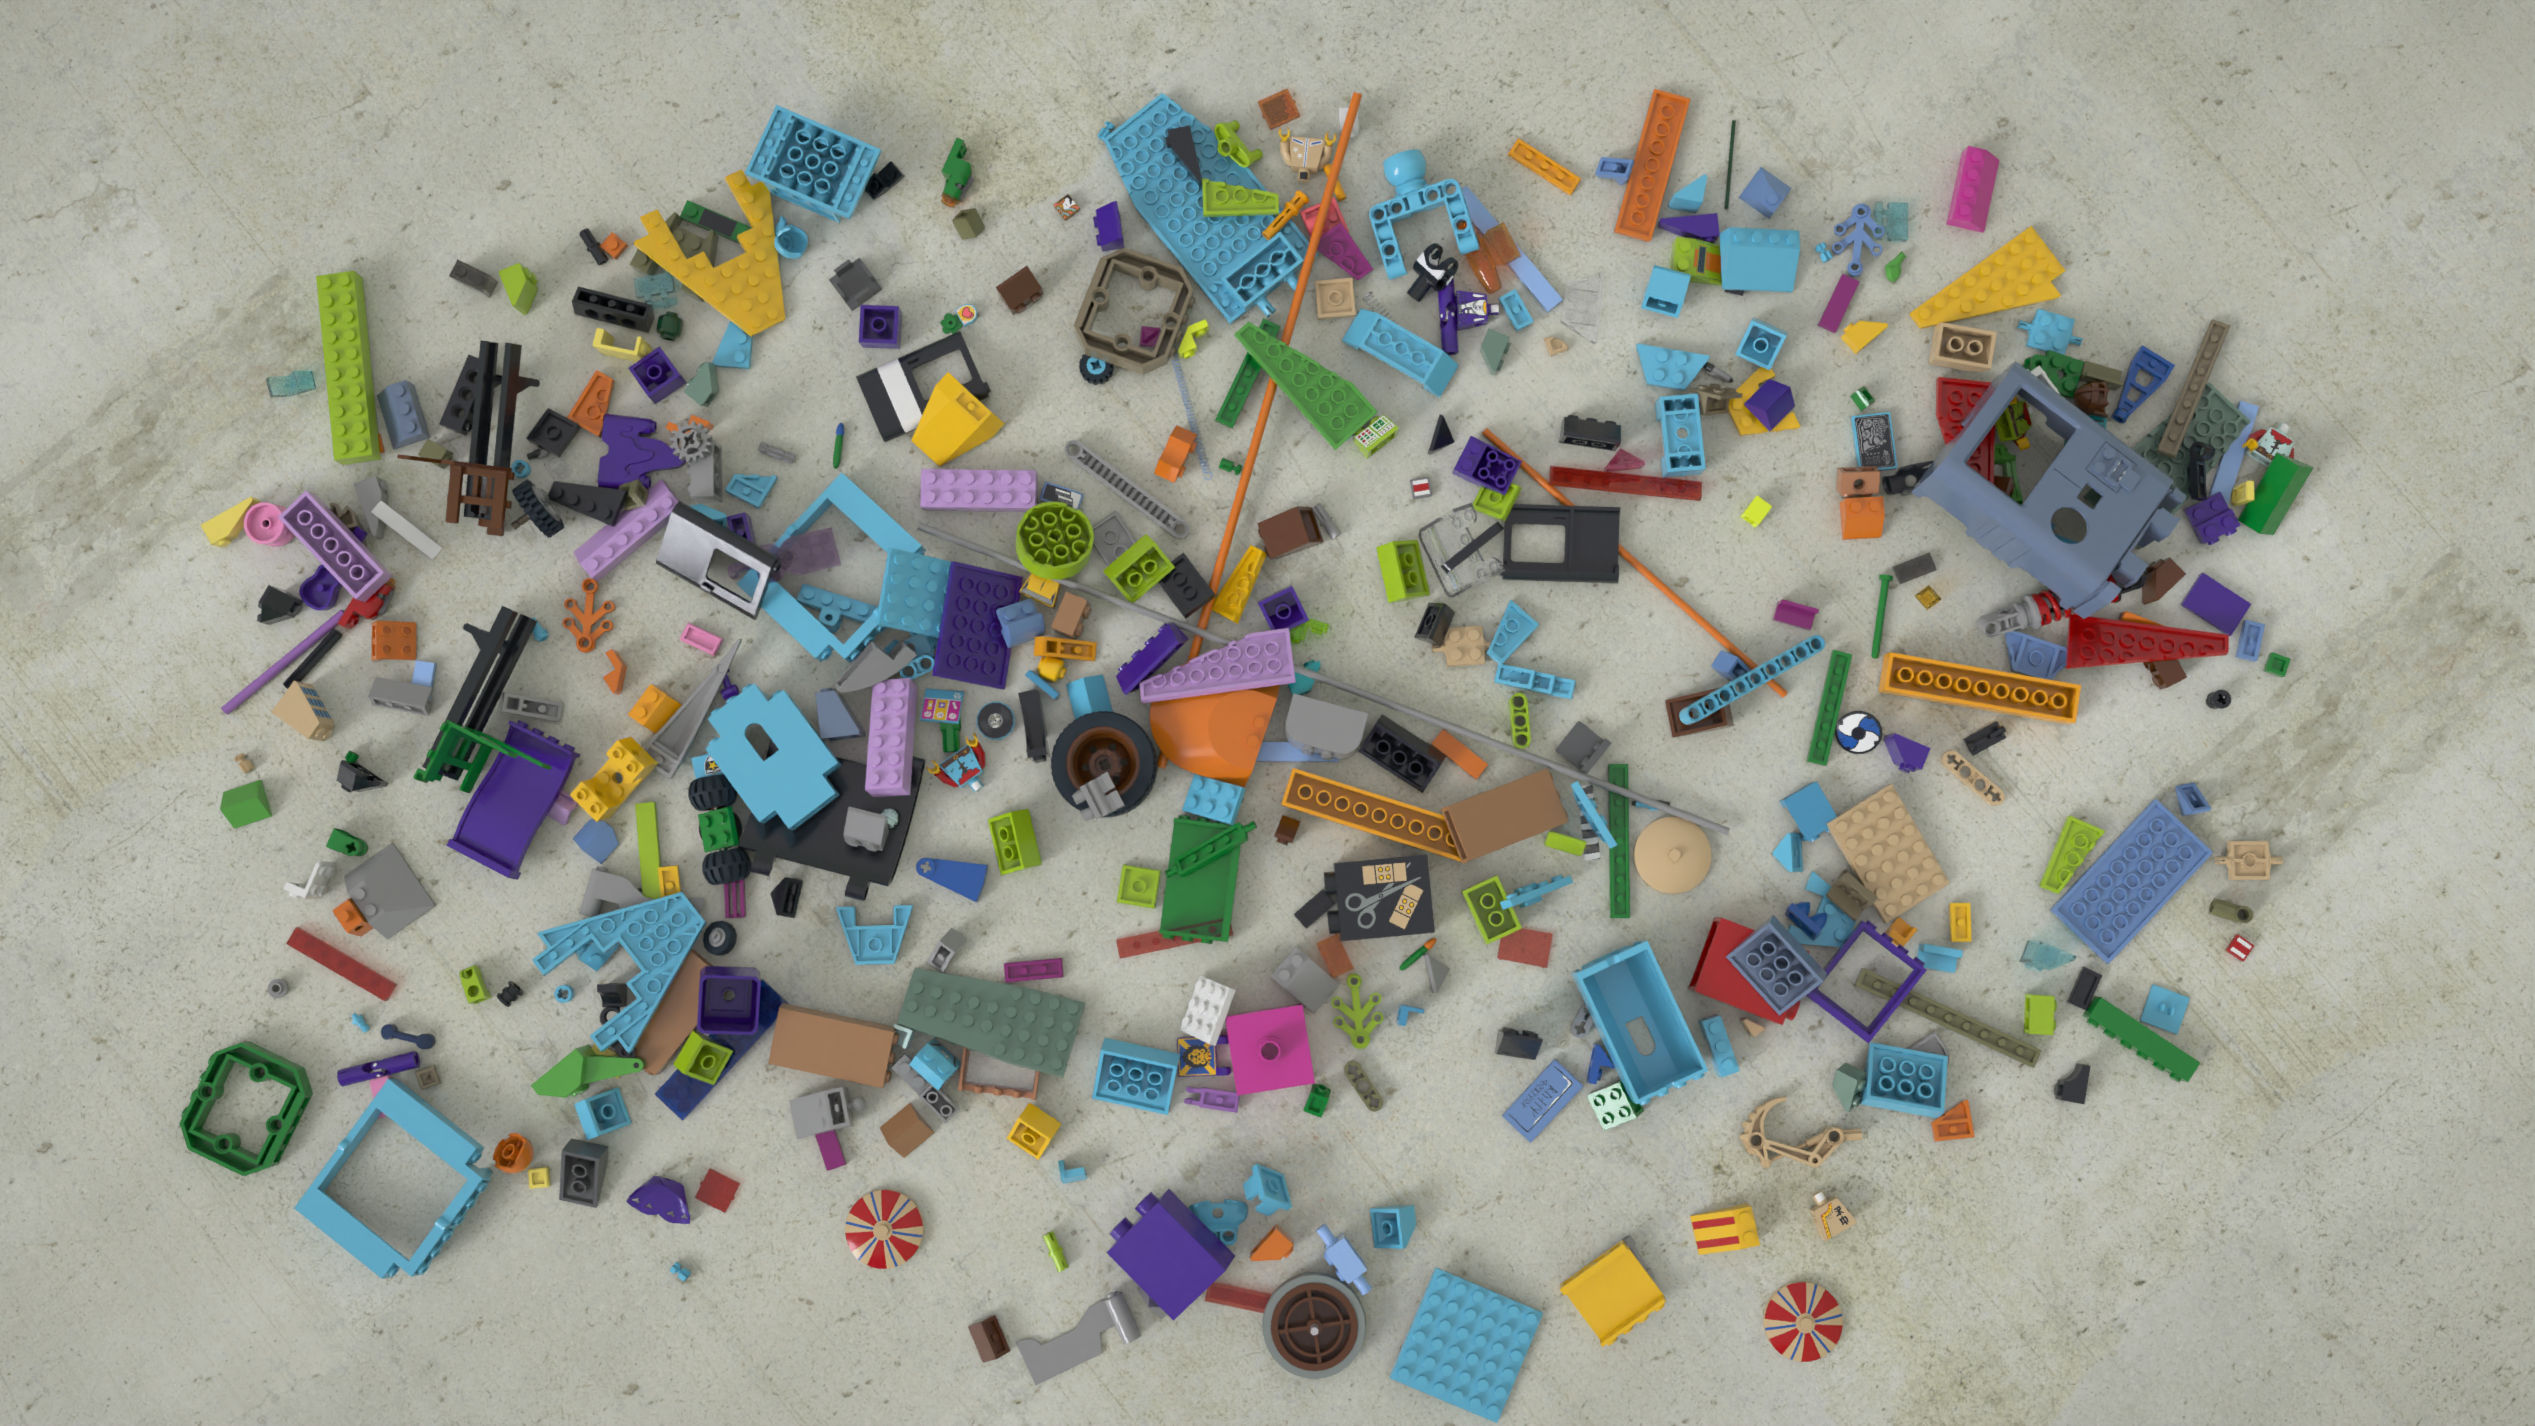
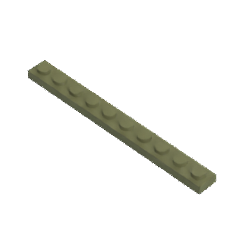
M1861 968L1854 986L1887 1001L1890 1000L1901 986L1865 968ZM1913 990L1908 993L1899 1005L1908 1011L2032 1068L2035 1067L2042 1051Z

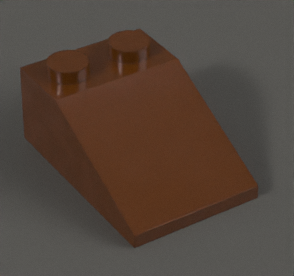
M1718 688L1665 700L1673 738L1734 726L1730 703L1690 725L1682 723L1679 718V713L1683 708ZM1720 693V698L1724 701V696ZM1705 702L1706 709H1709L1708 704ZM1689 710V715L1693 718V713Z

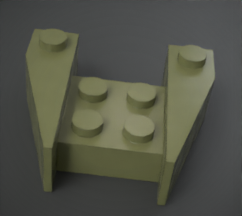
M674 212L665 223L686 259L704 251L714 268L719 238L717 234L710 230L707 238L704 239L680 228L682 218ZM637 249L630 263L635 271L652 279L659 267V264L639 249ZM684 284L682 285L681 290L686 295L703 303L704 300Z

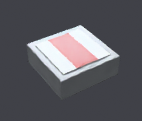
M1429 477L1410 480L1413 499L1432 496Z

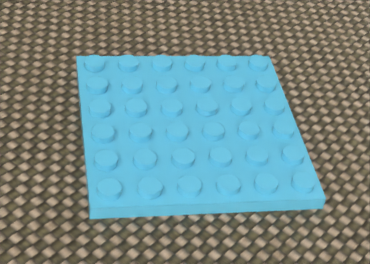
M1435 1267L1389 1377L1392 1380L1498 1423L1543 1313Z

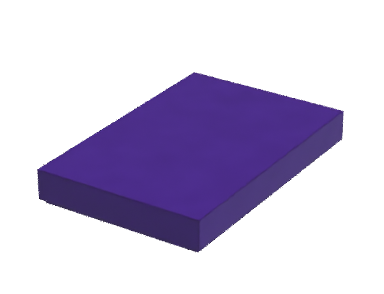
M2200 573L2180 605L2224 634L2231 636L2251 606V603L2205 573Z

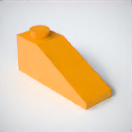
M1045 636L1035 637L1033 656L1095 661L1097 642Z

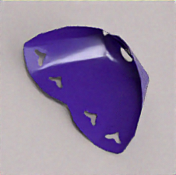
M653 1176L637 1188L626 1201L644 1214H659L665 1221L671 1223L690 1224V1213L685 1189L677 1181L661 1176ZM638 1198L639 1203L633 1201L632 1199ZM650 1203L652 1209L645 1206ZM673 1211L674 1217L671 1214H667V1212Z

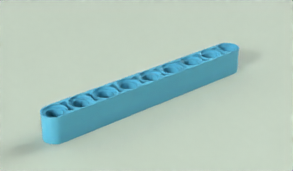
M1819 635L1811 636L1688 705L1679 713L1681 722L1690 725L1700 721L1819 653L1825 647L1824 639ZM1751 676H1752V677L1754 678V680H1755L1754 683L1751 681ZM1735 685L1739 687V692L1736 690ZM1720 693L1724 696V701L1720 698ZM1705 702L1708 704L1709 709H1706ZM1689 710L1693 713V718L1690 717Z

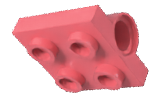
M1335 197L1331 200L1322 235L1340 222L1349 233ZM1321 203L1300 211L1310 239Z

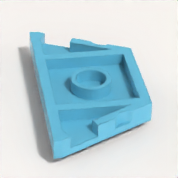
M1638 343L1636 346L1647 385L1685 391L1710 357L1709 355Z
M1578 781L1571 784L1574 790L1575 802L1595 834L1604 843H1607L1610 849L1615 847L1617 843L1606 827L1608 824L1602 814L1599 816L1595 810L1597 805L1594 800L1587 797Z

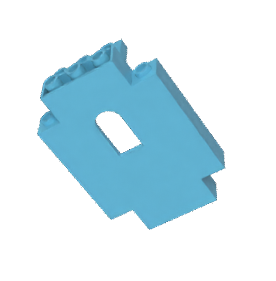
M755 683L748 684L742 689V693L729 698L726 701V705L713 710L711 716L707 718L721 737L711 740L708 743L709 746L705 748L760 823L765 824L778 814L788 829L795 830L840 795L827 776L842 764L824 740L820 738L818 732L785 690L776 691L770 698ZM752 724H760L779 749L765 761H763L746 737V730Z

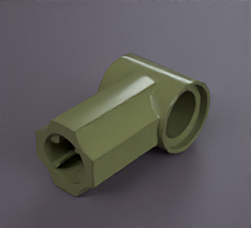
M2213 898L2210 903V915L2238 924L2248 923L2253 918V912L2247 906H2240ZM2239 910L2244 912L2242 920L2238 917Z

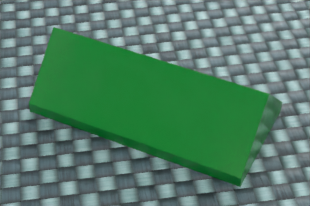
M2277 452L2254 490V500L2245 505L2238 517V521L2259 534L2274 535L2312 472L2313 467Z

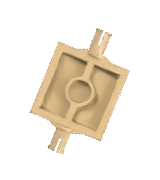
M1482 626L1449 628L1441 647L1432 645V653L1444 652L1446 667L1485 665V651L1489 649L1492 641L1485 642Z
M2227 841L2226 857L2216 856L2214 859L2222 860L2215 861L2216 865L2227 864L2228 880H2270L2271 865L2283 864V861H2276L2283 860L2282 856L2271 857L2269 841Z

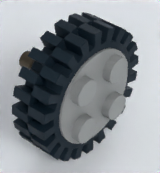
M528 479L512 489L516 501L519 502L520 507L525 512V514L511 523L515 530L529 520L548 538H551L565 528L559 516L561 512L554 504L551 505L547 500L549 496L543 489L536 488Z

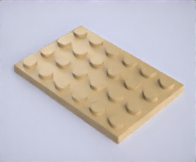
M1892 784L1886 785L1826 823L1859 882L1877 897L1873 906L1883 923H1888L1950 884Z

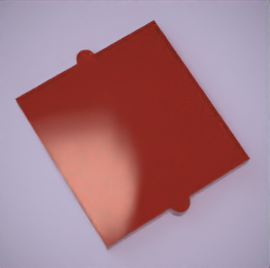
M710 1168L704 1180L700 1182L701 1186L695 1198L726 1213L731 1201L735 1199L734 1195L740 1183Z

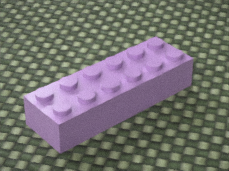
M921 469L920 507L924 511L1026 512L1038 505V473L1036 470Z
M305 491L278 516L288 529L356 600L366 602L393 576L316 494Z
M910 678L884 680L873 685L865 782V790L872 797L910 795L917 685Z

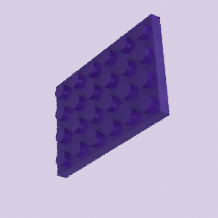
M955 561L951 562L932 676L1005 690L1011 648L1007 647L1001 633L1003 628L996 610L1019 602L1023 577Z

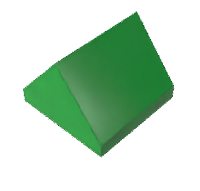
M1864 386L1850 396L1860 411H1863L1875 402V399Z

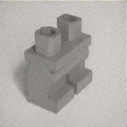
M1108 772L1081 786L1080 790L1072 795L1076 805L1087 801L1090 806L1080 811L1084 821L1094 818L1097 820L1125 807L1117 790L1106 795V793L1116 789Z

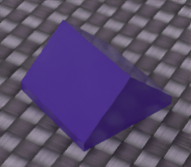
M1768 379L1744 403L1749 411L1769 431L1795 407L1791 388L1771 379Z

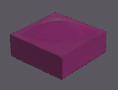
M1142 326L1140 346L1155 348L1161 329Z

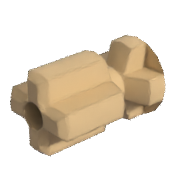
M244 753L237 755L234 761H240L238 766L243 773H250L254 769L249 759L244 760L246 757Z

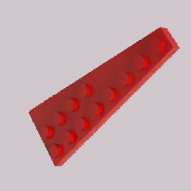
M2071 614L2068 619L2065 668L2224 656L2229 652V635L2089 616L2083 619L2079 615Z

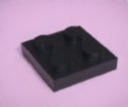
M548 408L526 439L560 458L581 427L574 421Z

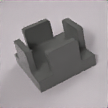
M860 258L854 262L850 260L845 261L834 269L836 275L829 279L851 311L882 290Z

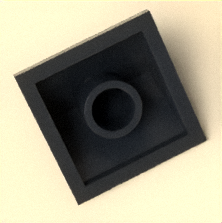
M1428 603L1414 638L1441 647L1455 612L1447 604Z

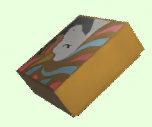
M1069 194L1053 205L1065 221L1080 210Z

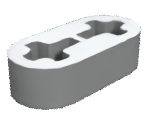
M1585 1003L1579 1008L1570 1027L1572 1035L1577 1038L1585 1037L1594 1023L1591 1015H1588L1586 1020H1584L1586 1015L1584 1009H1588ZM1582 1021H1584V1024L1582 1026L1584 1032H1579V1034H1576L1577 1030L1575 1029V1026H1580Z

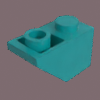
M1314 660L1304 664V668L1318 672L1321 666L1320 661L1315 662ZM1295 672L1296 683H1289L1287 685L1292 696L1293 693L1303 695L1312 690L1315 679Z

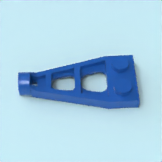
M2145 346L2139 347L2130 362L2117 407L2111 417L2119 423H2125L2129 415L2166 381L2175 365ZM2140 369L2153 377V381L2146 387L2136 382V376ZM2131 387L2141 393L2136 402L2127 398Z

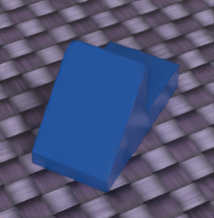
M1593 1044L1586 1082L1596 1085L1602 1075V1069H1599L1600 1066L1615 1067L1601 1046Z

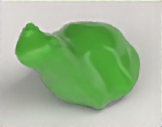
M1903 251L1885 266L1886 276L1890 282H1896L1901 275V263L1907 257Z

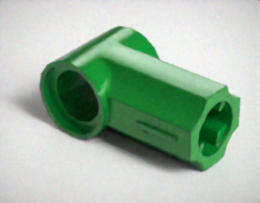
M961 718L959 719V724L940 723L943 752H958L960 750L959 731H961Z

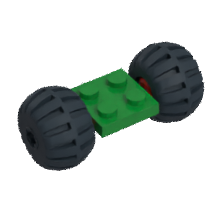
M724 774L693 780L688 789V797L692 806L698 811L712 810L698 814L704 851L706 853L719 850L704 857L702 873L705 879L711 885L728 884L746 879L751 871L749 855L742 848L727 849L739 844L732 807H727L735 803L737 791Z

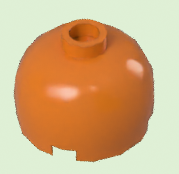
M511 1133L508 1135L510 1136L506 1140L502 1139L498 1143L493 1154V1160L496 1161V1168L505 1173L514 1174L524 1171L530 1165L534 1149L527 1138L518 1133Z

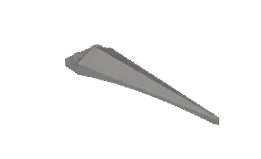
M738 639L711 673L644 748L658 762L655 769L669 779H673L681 764L685 761L742 639Z

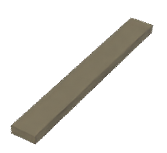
M2211 320L2156 453L2175 459L2231 325Z

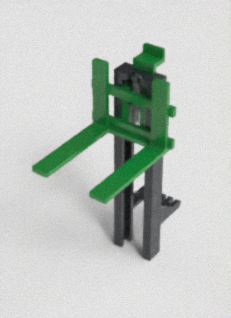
M505 606L501 607L489 632L468 623L464 624L463 629L472 634L480 651L445 722L442 723L439 729L440 732L432 748L429 749L426 755L427 758L422 766L426 770L418 768L413 777L415 780L428 783V781L434 782V780L441 781L442 777L445 776L458 781L465 769L468 772L459 790L471 793L493 748L505 755L514 758L519 755L548 770L551 769L552 766L492 735L483 733L537 623L536 620L520 614L508 640L505 639L518 613ZM499 653L500 656L464 726L463 723ZM476 744H481L473 762H468Z

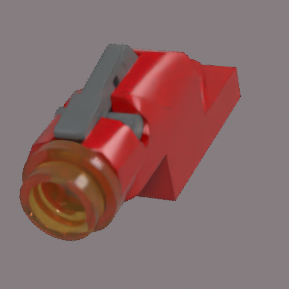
M390 578L366 602L356 600L353 597L337 624L344 628L352 629L358 624L360 615L367 619L375 620L379 614H385L394 594L396 580Z

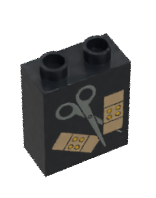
M1427 855L1334 863L1333 872H1324L1325 894L1336 895L1337 910L1327 911L1329 934L1340 933V941L1435 933Z

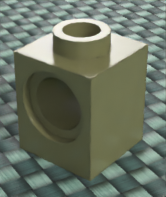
M427 439L418 455L424 458L452 461L454 453ZM433 463L442 469L448 466L447 464Z

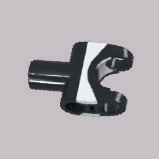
M1437 243L1428 246L1413 265V270L1419 277L1407 293L1418 302L1423 299L1431 287L1435 291H1442L1452 280L1459 266L1458 261L1452 257L1439 264L1443 248ZM1453 263L1452 267L1448 269V266Z

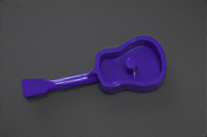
M355 527L353 532L362 543L368 535L360 527ZM322 564L317 568L313 576L301 584L299 594L307 606L314 610L327 611L335 606L342 584Z

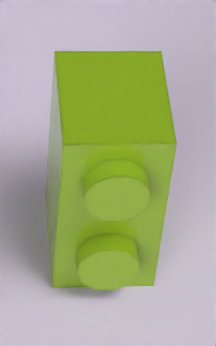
M2025 994L2024 1033L2053 1035V1031L2056 1030L2054 1012L2057 1009V1002L2055 996Z

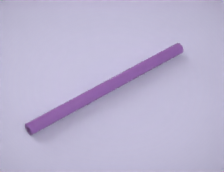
M342 609L223 705L221 707L222 711L227 715L335 628L344 611Z

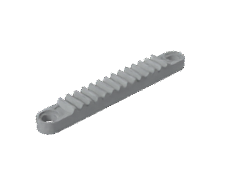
M1070 440L1066 443L1065 453L1067 457L1088 474L1092 475L1174 538L1182 540L1188 536L1190 529L1185 520L1080 441ZM1072 445H1077L1080 451L1078 454L1072 455L1069 453V448ZM1179 524L1185 527V532L1181 535L1176 534L1174 531L1175 527Z

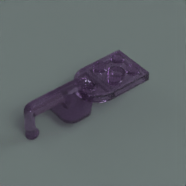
M831 527L789 537L782 543L780 548L774 544L760 546L781 558V568L777 573L774 572L769 583L782 580L787 571L795 575H802L841 565ZM742 562L728 566V575L731 579L735 580L739 577L740 572L752 570V568ZM756 571L758 578H760V573Z

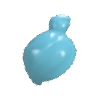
M781 216L780 221L775 227L776 237L774 246L783 257L789 259L800 258L808 244L807 235L802 229L795 227L793 224L787 225L786 219Z

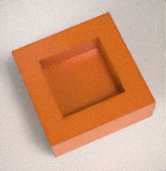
M611 232L600 247L614 259H617L628 245Z

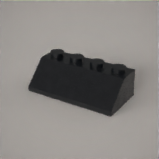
M1383 714L1358 750L1359 753L1422 793L1447 756Z

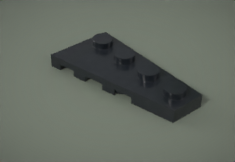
M554 481L548 493V499L614 527L629 492Z

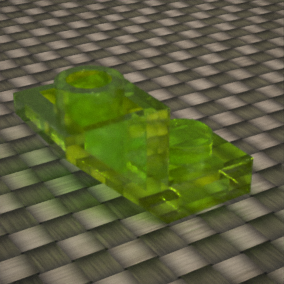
M1309 619V621L1289 630L1290 640L1295 644L1304 643L1308 628L1312 629L1311 632L1317 635L1327 634L1329 624Z

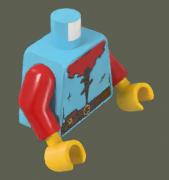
M973 733L974 740H968L966 736L967 745L939 765L936 761L932 760L935 767L929 769L926 766V769L944 784L954 788L959 786L964 788L969 784L974 793L984 787L978 777L984 773L983 769L986 766L985 752L978 742L977 735Z

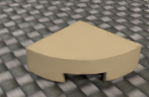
M1554 337L1544 338L1551 357L1569 349L1567 344L1560 339Z

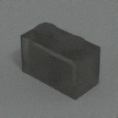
M458 259L449 275L457 283L488 298L491 297L498 284V281L491 275Z

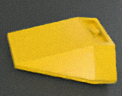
M947 372L935 385L911 441L940 467L991 439L1005 423L971 394L953 375Z

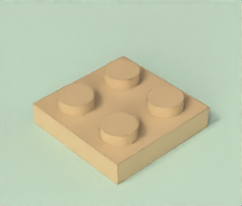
M1353 278L1315 281L1318 320L1356 317Z

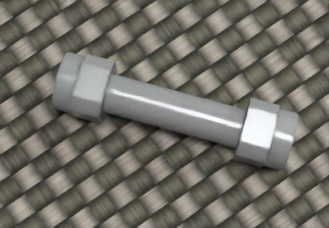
M1629 1235L1622 1240L1653 1279L1655 1276L1641 1258L1632 1236Z

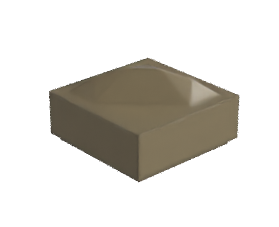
M435 1064L415 1071L421 1090L441 1084Z

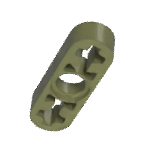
M1356 1061L1347 1062L1344 1066L1346 1077L1366 1107L1373 1112L1379 1111L1383 1106L1382 1097L1360 1064ZM1348 1066H1357V1074L1360 1076L1362 1073L1364 1077L1358 1078L1354 1083L1352 1079H1355L1353 1073L1348 1074ZM1363 1080L1369 1083V1089L1365 1092L1358 1089V1083ZM1372 1089L1375 1092L1371 1094L1373 1098H1378L1380 1100L1378 1101L1379 1106L1376 1108L1374 1105H1369L1371 1103V1100L1368 1096L1366 1099H1364L1363 1097L1364 1095L1369 1094Z

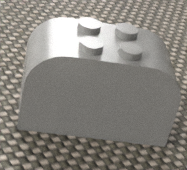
M1293 693L1285 724V737L1293 747L1301 749L1303 754L1313 756V753L1320 754V758L1329 761L1332 758L1345 760L1352 757L1359 748L1368 713Z

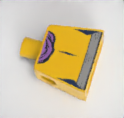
M1032 573L1020 589V593L1054 609L1061 584Z

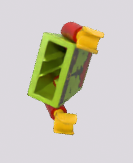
M2017 396L2013 398L1995 424L2000 442L2012 440L2019 447V450L2022 451L2030 448L2029 440L2025 435L2027 430L2032 427L2030 416L2033 410L2027 405L2025 400L2018 401Z

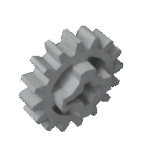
M684 421L683 427L678 424L679 430L672 431L675 437L669 439L674 442V444L670 445V448L676 449L673 454L679 456L681 461H684L686 458L688 463H691L692 459L699 463V457L705 460L704 454L711 453L708 447H713V444L709 442L713 437L707 435L709 429L704 428V425L701 423L697 425L695 421H692L691 425ZM689 440L694 441V444H689Z

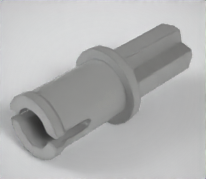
M1321 503L1312 508V511L1321 523L1320 526L1325 528L1332 540L1342 533L1332 520L1333 517L1329 516Z

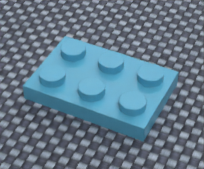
M1194 774L1182 811L1234 826L1246 789Z

